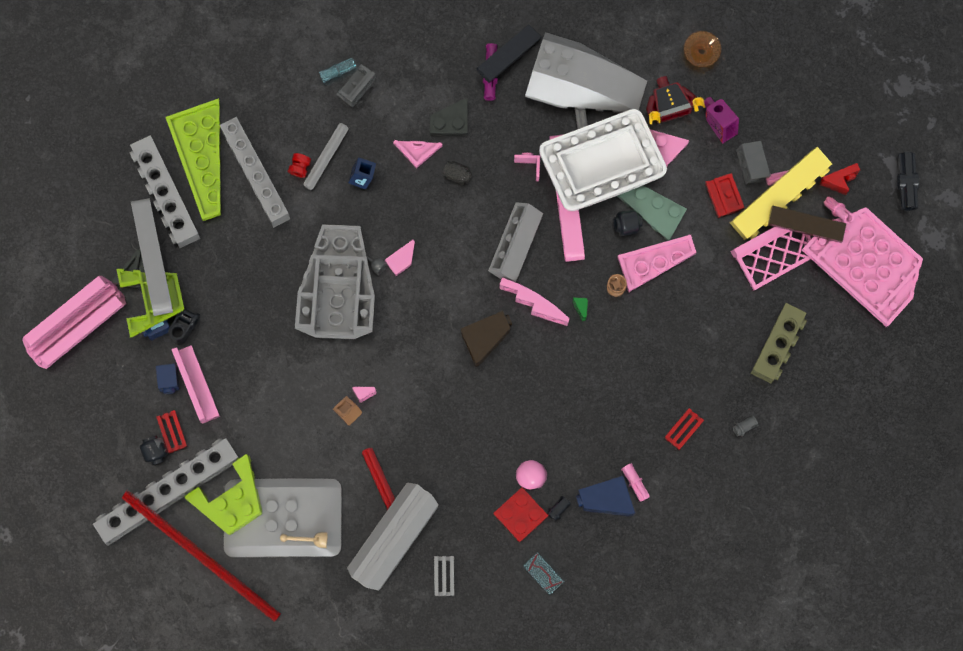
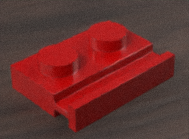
M732 173L705 182L718 218L744 210L745 207Z

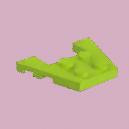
M117 269L120 288L136 284L141 285L146 315L127 318L130 337H134L184 310L177 273L165 272L173 313L154 316L145 273L140 270H133L132 272Z
M248 454L232 463L242 481L213 501L209 502L201 487H197L184 496L186 500L228 535H232L263 514L258 490L255 486L254 472L251 468V458Z

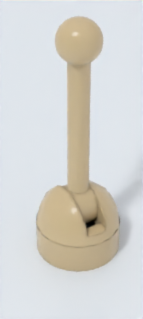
M317 533L314 538L293 537L282 534L280 540L282 542L287 540L311 541L319 548H327L328 533Z

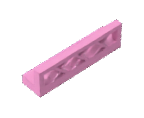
M188 346L181 350H178L177 347L171 349L200 422L203 424L220 417L193 347Z

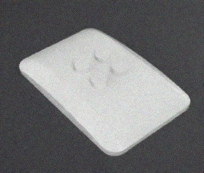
M636 109L628 110L542 143L539 149L540 156L564 208L568 211H576L643 186L663 177L667 171L666 164L642 113Z

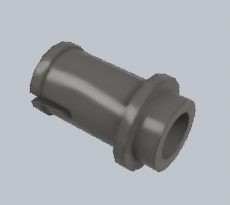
M751 415L740 423L736 422L732 428L738 437L740 435L743 437L747 431L759 425L756 418Z

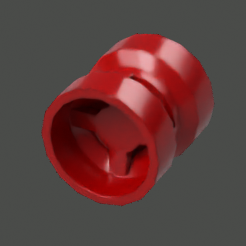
M294 153L292 156L293 162L288 168V173L296 177L305 178L307 174L306 168L310 165L311 158L303 154Z

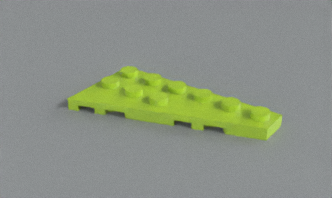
M218 98L166 117L203 221L221 215L220 100Z

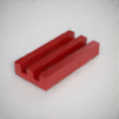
M689 408L664 438L680 450L704 420ZM690 415V420L674 439L670 438L687 416ZM694 420H696V425L685 436V438L680 442V444L676 443V441L681 437V435L686 431V429L691 425V423Z
M175 410L162 416H156L169 454L188 447ZM172 416L179 437L181 439L182 445H178L171 421L169 419ZM164 419L166 420L167 426H168V428H169V431H170V434H171V437H172V440H173V443H174V446H175L174 448H171V445H170V442H169V439H168V436H167V433H166V430H165V427H164V424H163V421H162V420H164Z

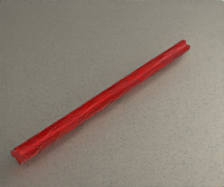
M130 491L125 492L122 499L126 503L134 507L136 511L155 524L157 528L159 527L162 532L176 541L178 545L180 544L183 549L197 558L199 562L201 561L204 566L218 575L220 579L222 578L224 582L226 581L229 586L239 592L241 596L243 595L245 599L247 598L262 613L264 612L266 616L268 615L270 619L272 618L274 622L281 613L277 612L275 608L273 609L270 604H267L264 599L252 592L250 588L248 589L233 574L231 575L229 571L227 572L225 568L223 569L222 565L217 564L218 562L214 561L212 557L210 558L208 554L206 555L204 551L202 552L201 548L198 549L197 545L192 544L193 542L189 541L187 537L185 538L183 534L181 535L180 531L177 532L176 528L173 529L170 523L167 524L168 522L164 521L162 517L160 518L158 514L156 515L155 511L152 512L149 506L146 507L145 503L142 504L143 502L139 501L137 497L135 498L133 494L131 495Z

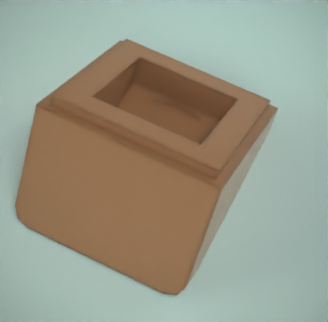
M347 396L333 408L347 425H351L362 414L359 407Z

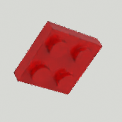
M522 487L493 513L519 543L548 517L547 513Z

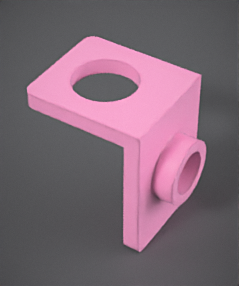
M532 153L514 155V163L536 164V181H539L540 156L533 155Z

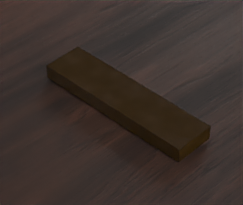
M777 206L771 207L768 225L839 243L843 242L846 223Z

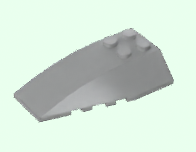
M545 32L525 97L559 108L576 107L579 110H585V108L596 109V111L612 110V112L623 113L632 109L639 111L647 80L579 42Z
M322 225L313 254L309 260L308 268L304 273L302 284L298 290L295 329L315 338L356 339L373 332L375 301L361 227Z

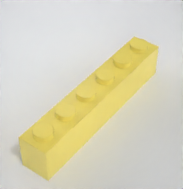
M818 147L814 148L736 216L730 224L744 240L748 238L752 240L760 233L758 231L763 225L765 227L768 226L772 206L787 209L786 204L791 200L795 202L802 196L800 192L805 188L807 190L816 183L814 180L818 176L821 178L830 171L828 167L832 163Z

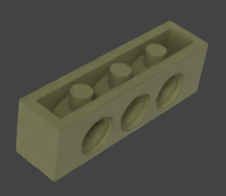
M785 303L750 374L769 383H772L774 379H779L783 371L780 367L782 363H787L791 355L788 350L790 346H795L799 338L796 334L799 329L803 330L807 322L804 319L806 312ZM784 324H791L793 331L785 330ZM777 340L783 341L784 344H785V347H784V348H779V347H777L776 341H777ZM774 357L777 364H769L767 358Z

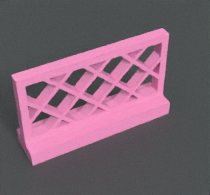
M773 227L730 252L738 261L752 289L756 290L811 259L806 255L800 254L803 244L806 245L811 240L810 235L802 234V238L799 240L791 237L793 231ZM777 238L787 239L785 249L775 246ZM790 240L800 243L797 253L788 250ZM761 247L771 248L769 258L759 256ZM774 249L784 252L781 262L771 259ZM787 253L796 255L793 265L784 263ZM746 255L755 257L753 266H746L742 258ZM758 258L767 261L765 271L755 268ZM770 262L780 265L778 273L768 272ZM754 271L764 274L762 282L757 285L752 278Z

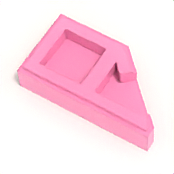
M414 240L385 259V262L395 276L411 266L415 245Z

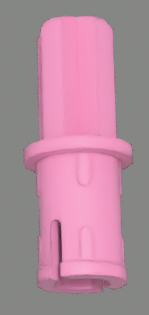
M831 197L826 198L824 205L832 211V215L839 217L846 224L853 221L854 214L847 210L843 203H838Z
M631 463L623 467L621 470L629 482L628 486L632 487L638 500L641 502L648 499L649 494L642 483L643 479L639 478L633 464Z

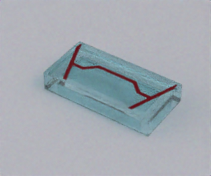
M538 553L523 565L527 572L549 595L564 582Z

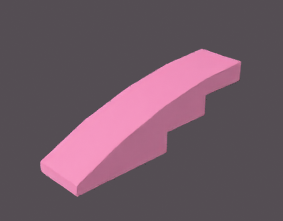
M505 278L501 279L500 289L517 294L515 302L533 307L531 315L568 326L569 318L554 304L521 284Z

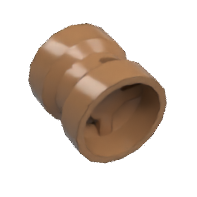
M614 274L609 278L607 292L611 296L619 297L625 292L627 285L625 277L620 274Z

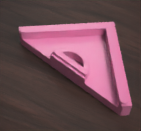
M397 140L393 142L416 169L442 147L441 142L427 143L424 141L409 142Z

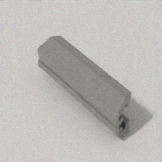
M406 483L347 567L353 579L366 588L379 591L437 510L438 503L432 494L425 491L418 484Z

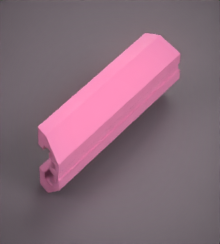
M98 276L23 337L22 341L27 353L39 367L47 369L126 305L125 296L111 281L103 276Z

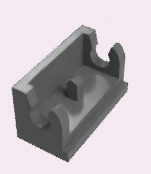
M361 64L343 88L338 91L337 96L351 107H354L376 80L375 73Z
M761 141L744 143L736 149L745 185L763 182L765 178L771 176Z

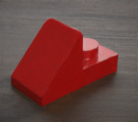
M857 163L822 177L820 184L847 195L849 188L846 182L855 179L860 168Z

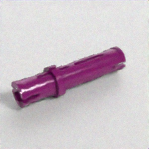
M490 43L486 45V60L497 51V44ZM483 78V83L485 84L483 98L489 101L496 99L495 90L498 79L495 78L488 83Z

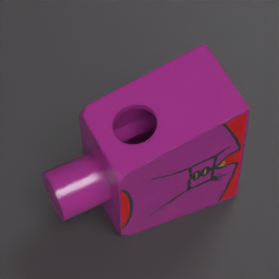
M712 97L706 98L704 100L706 121L723 144L738 134L739 118L723 99L715 102Z

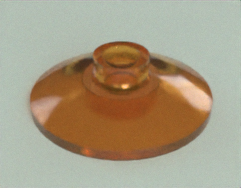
M698 31L691 34L685 41L684 54L691 64L698 67H708L719 59L721 44L712 33ZM703 49L705 53L700 54L698 50Z

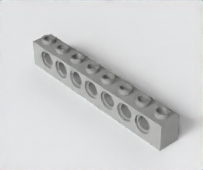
M226 438L224 440L218 439L212 443L213 447L207 451L205 449L199 451L195 455L196 458L191 461L186 460L179 465V469L174 472L171 470L162 476V480L157 483L156 481L151 482L145 487V491L141 493L136 492L133 496L137 497L139 501L141 500L142 504L145 503L147 497H154V503L149 508H151L152 512L155 511L154 513L157 515L197 487H200L231 467L232 463L239 458ZM214 454H220L221 456L217 463L211 462V457ZM197 465H204L203 472L199 474L194 472V468ZM181 475L187 476V482L184 484L178 483V478ZM164 486L171 487V491L167 495H162L161 493ZM119 503L112 508L113 511L106 515L104 513L97 517L93 525L104 543L109 546L146 522L147 518L138 511L135 516L130 517L128 511L132 506L128 503ZM115 518H120L121 520L118 527H112L111 525L112 520Z

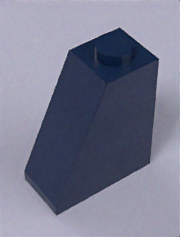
M623 476L578 490L576 501L579 507L582 506L583 511L622 516H633L635 514Z

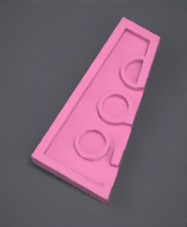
M691 235L618 255L619 264L627 282L628 292L696 254Z

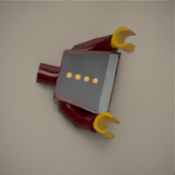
M663 76L656 80L659 88L653 90V94L649 97L646 111L649 116V124H652L653 120H656L657 124L691 114L692 106H694V110L697 112L699 111L698 106L705 108L703 98L695 96L678 82L669 84L667 76Z

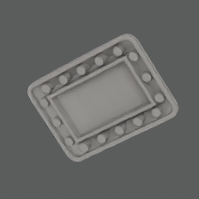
M254 479L263 514L232 535L224 532V551L229 557L336 556L341 551V484L336 479ZM230 480L225 485V492L242 480ZM317 533H328L327 548H319L311 541L287 540L282 542L280 540L282 534L293 537L314 538Z

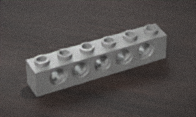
M237 117L221 124V131L273 228L290 220L288 211Z
M151 135L131 144L130 146L133 151L129 153L133 161H138L140 165L137 170L141 178L146 177L148 184L145 186L149 194H154L156 198L153 203L157 211L161 210L164 215L161 219L165 228L170 227L172 231L169 236L173 244L177 243L179 248H182L199 240V234ZM146 157H152L149 163H144L143 160ZM154 173L160 174L158 179H151ZM161 190H168V193L165 196L159 195V192ZM169 206H176L174 212H167V208ZM183 222L184 226L181 229H176V223Z

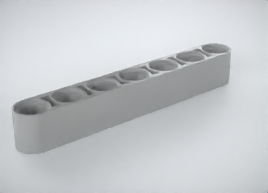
M150 198L131 201L153 315L173 313Z

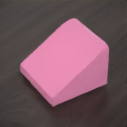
M352 387L353 392L361 403L376 395L375 387Z

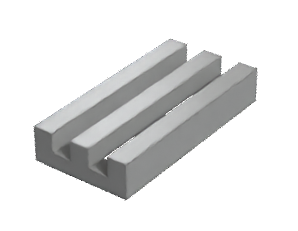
M434 556L435 596H454V556ZM438 561H442V592H439ZM446 561H450V592H446Z

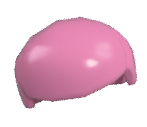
M528 460L521 463L516 470V479L519 485L525 489L541 488L547 480V471L539 462Z

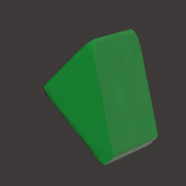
M573 298L572 303L581 320L585 321L587 318V298Z

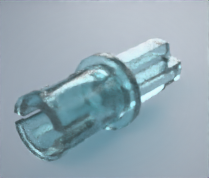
M353 58L337 65L334 63V66L320 71V77L323 83L337 76L341 77V74L355 69L356 63Z

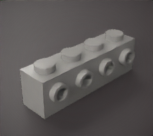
M515 203L488 271L500 279L505 278L516 282L540 224L542 212L529 203Z

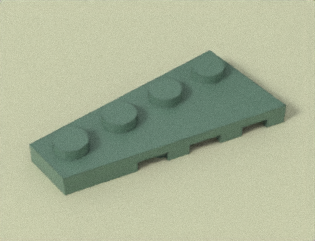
M640 186L617 195L628 207L635 210L638 216L640 215L642 219L649 223L656 232H659L666 241H670L687 208L645 186Z

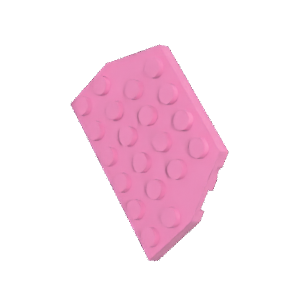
M863 208L854 212L853 221L846 224L842 243L813 237L804 246L802 251L887 327L913 299L923 258L869 209ZM840 218L834 219V221L844 223Z

